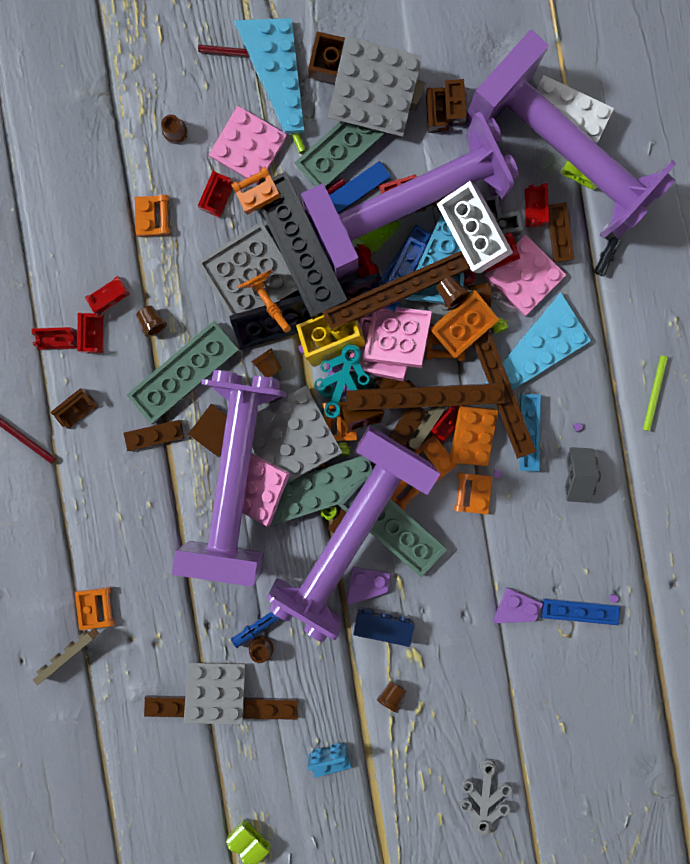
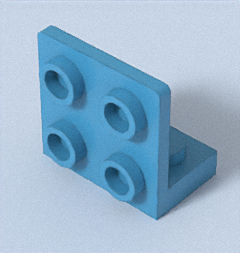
M335 743L330 748L323 750L322 748H316L309 753L307 767L308 770H313L314 778L351 768L346 743Z

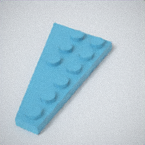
M292 18L234 20V25L239 31L243 45L249 53L250 60L261 84L266 90L267 97L271 101L284 134L304 133Z
M442 213L416 270L461 251ZM461 273L453 278L463 287L464 273ZM437 285L404 299L445 304L436 290Z
M561 292L502 362L512 390L591 341Z

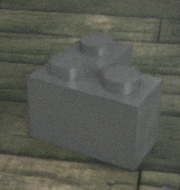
M498 195L484 197L503 235L511 232L513 236H518L523 232L521 211L501 214Z
M570 447L566 459L568 477L564 487L566 500L569 502L590 503L592 495L596 493V484L601 479V473L597 470L598 458L595 457L593 448Z

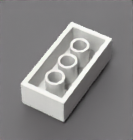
M543 75L536 90L594 142L598 143L614 108Z
M469 181L437 203L472 272L480 274L513 253L476 184Z

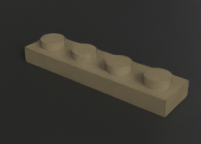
M94 628L88 632L86 629L77 637L79 639L77 643L72 641L64 648L66 651L64 654L58 653L50 660L52 663L50 666L45 664L37 671L38 676L33 679L34 683L37 686L100 634L98 630Z

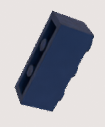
M363 607L362 610H357L353 635L410 647L415 624L411 617L400 615V617H394L389 612L381 611L380 614L373 612V609Z

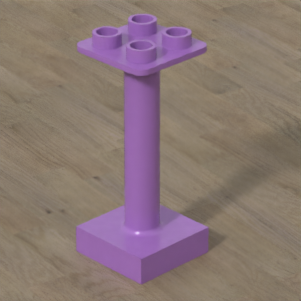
M530 29L475 91L466 120L471 124L474 114L478 112L483 114L485 120L490 118L495 120L506 107L511 109L615 202L612 221L600 233V236L604 238L613 232L616 236L620 237L628 228L632 229L648 212L646 207L655 198H660L675 182L669 171L676 165V162L671 160L657 173L636 179L528 82L534 76L549 47L541 37Z
M481 112L474 114L466 134V140L470 147L469 153L340 214L337 213L323 183L301 193L304 211L338 281L358 272V256L351 241L450 195L469 181L472 183L480 180L485 181L492 196L498 195L499 204L505 200L514 187L513 180L519 177V172L511 155L503 157L498 148L497 142H500L502 138L500 129L493 118L485 120Z
M213 370L212 380L202 379V385L212 387L228 400L229 404L208 543L188 541L175 550L172 575L254 587L262 572L264 551L237 547L259 405L276 398H286L287 393L279 390L280 381L274 378L253 376L252 386L241 385L242 376L237 375V373Z
M370 425L359 441L356 452L376 464L301 588H296L284 580L276 578L267 595V599L272 603L269 609L274 615L285 621H290L292 616L306 623L304 631L310 637L320 642H324L327 637L337 640L340 634L341 616L328 608L326 602L400 482L403 480L428 495L440 476V472L434 464Z

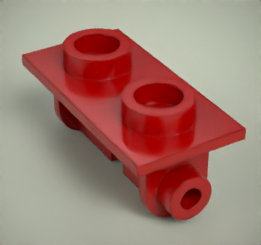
M357 244L358 248L354 247L358 256V266L363 265L362 268L358 269L360 278L380 273L379 268L371 259L372 253L369 247L365 244Z

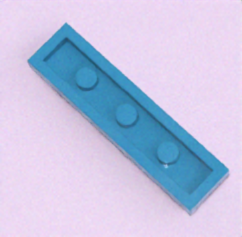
M520 394V411L536 452L519 458V471H540L541 394Z

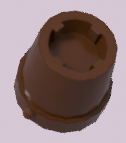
M172 114L162 119V134L169 143L179 144L187 138V127L181 119Z
M452 276L443 279L436 287V290L445 302L444 306L449 309L459 304L468 294V288L462 287Z
M491 282L467 286V296L475 290L486 304L491 307Z
M152 305L143 307L136 314L142 327V332L146 337L157 335L167 326V322Z
M272 348L251 361L262 375L268 378L282 369Z
M258 636L253 639L249 646L251 659L255 663L271 660L274 651L272 641L264 636Z
M390 681L376 700L391 711L398 713L407 690Z

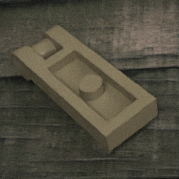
M447 406L430 408L428 412L430 414L427 421L422 420L417 428L419 430L415 438H410L408 441L410 448L418 449Z

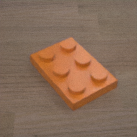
M473 290L432 326L430 330L449 353L456 358L498 322L499 319L477 291Z
M459 405L450 462L488 466L498 415L497 409Z

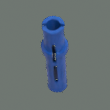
M269 612L252 625L245 626L243 631L230 639L233 645L239 648L248 640L255 639L257 634L281 618Z

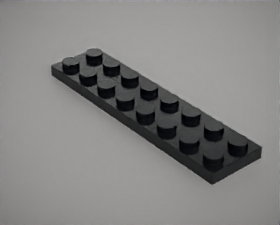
M286 172L272 178L281 197L260 209L313 320L322 316L323 311L345 303L348 300Z
M380 273L340 284L347 300L383 285ZM302 296L275 302L282 311V316L291 327V330L287 333L282 330L275 319H272L267 312L266 305L230 315V322L240 349H246L298 334L296 325L312 319Z

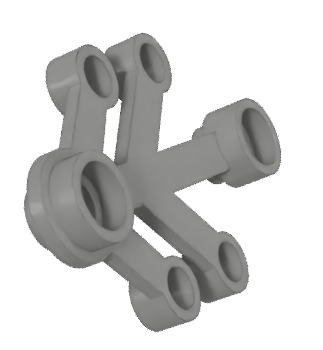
M489 758L483 759L480 762V769L483 774L481 795L474 788L470 779L463 780L461 784L463 791L469 793L480 806V814H478L468 798L460 800L461 810L467 812L474 820L473 828L479 835H487L492 830V823L501 815L507 816L510 813L509 805L506 802H500L498 808L488 815V808L503 796L508 797L512 793L510 785L502 783L499 789L490 796L491 776L496 772V766L493 760ZM486 767H492L490 771H485ZM465 784H471L470 788H465ZM508 787L509 790L507 792H503V788ZM464 803H469L468 807H463L462 805ZM503 806L507 807L505 811H501ZM486 824V827L480 828V825Z

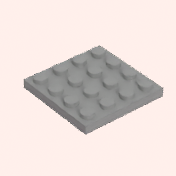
M345 36L327 118L403 137L422 56Z
M262 222L197 261L198 266L229 316L265 306L257 290L254 291L253 287L240 289L237 286L272 269L273 272L263 283L265 285L264 289L273 303L282 301L298 291L281 252Z
M307 386L257 412L252 448L256 456L289 472L290 475L287 483L343 454Z

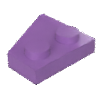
M352 567L347 604L350 605L387 593L390 572Z
M506 588L492 621L494 623L534 622L543 603L510 588Z

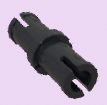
M610 237L606 248L600 253L599 262L593 271L596 275L605 277L622 243L620 239Z

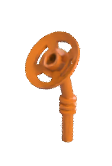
M272 269L237 286L240 289L253 287L254 291L257 290L272 319L277 321L285 333L291 330V327L282 316V311L277 304L272 302L264 289L265 285L263 282L272 274Z

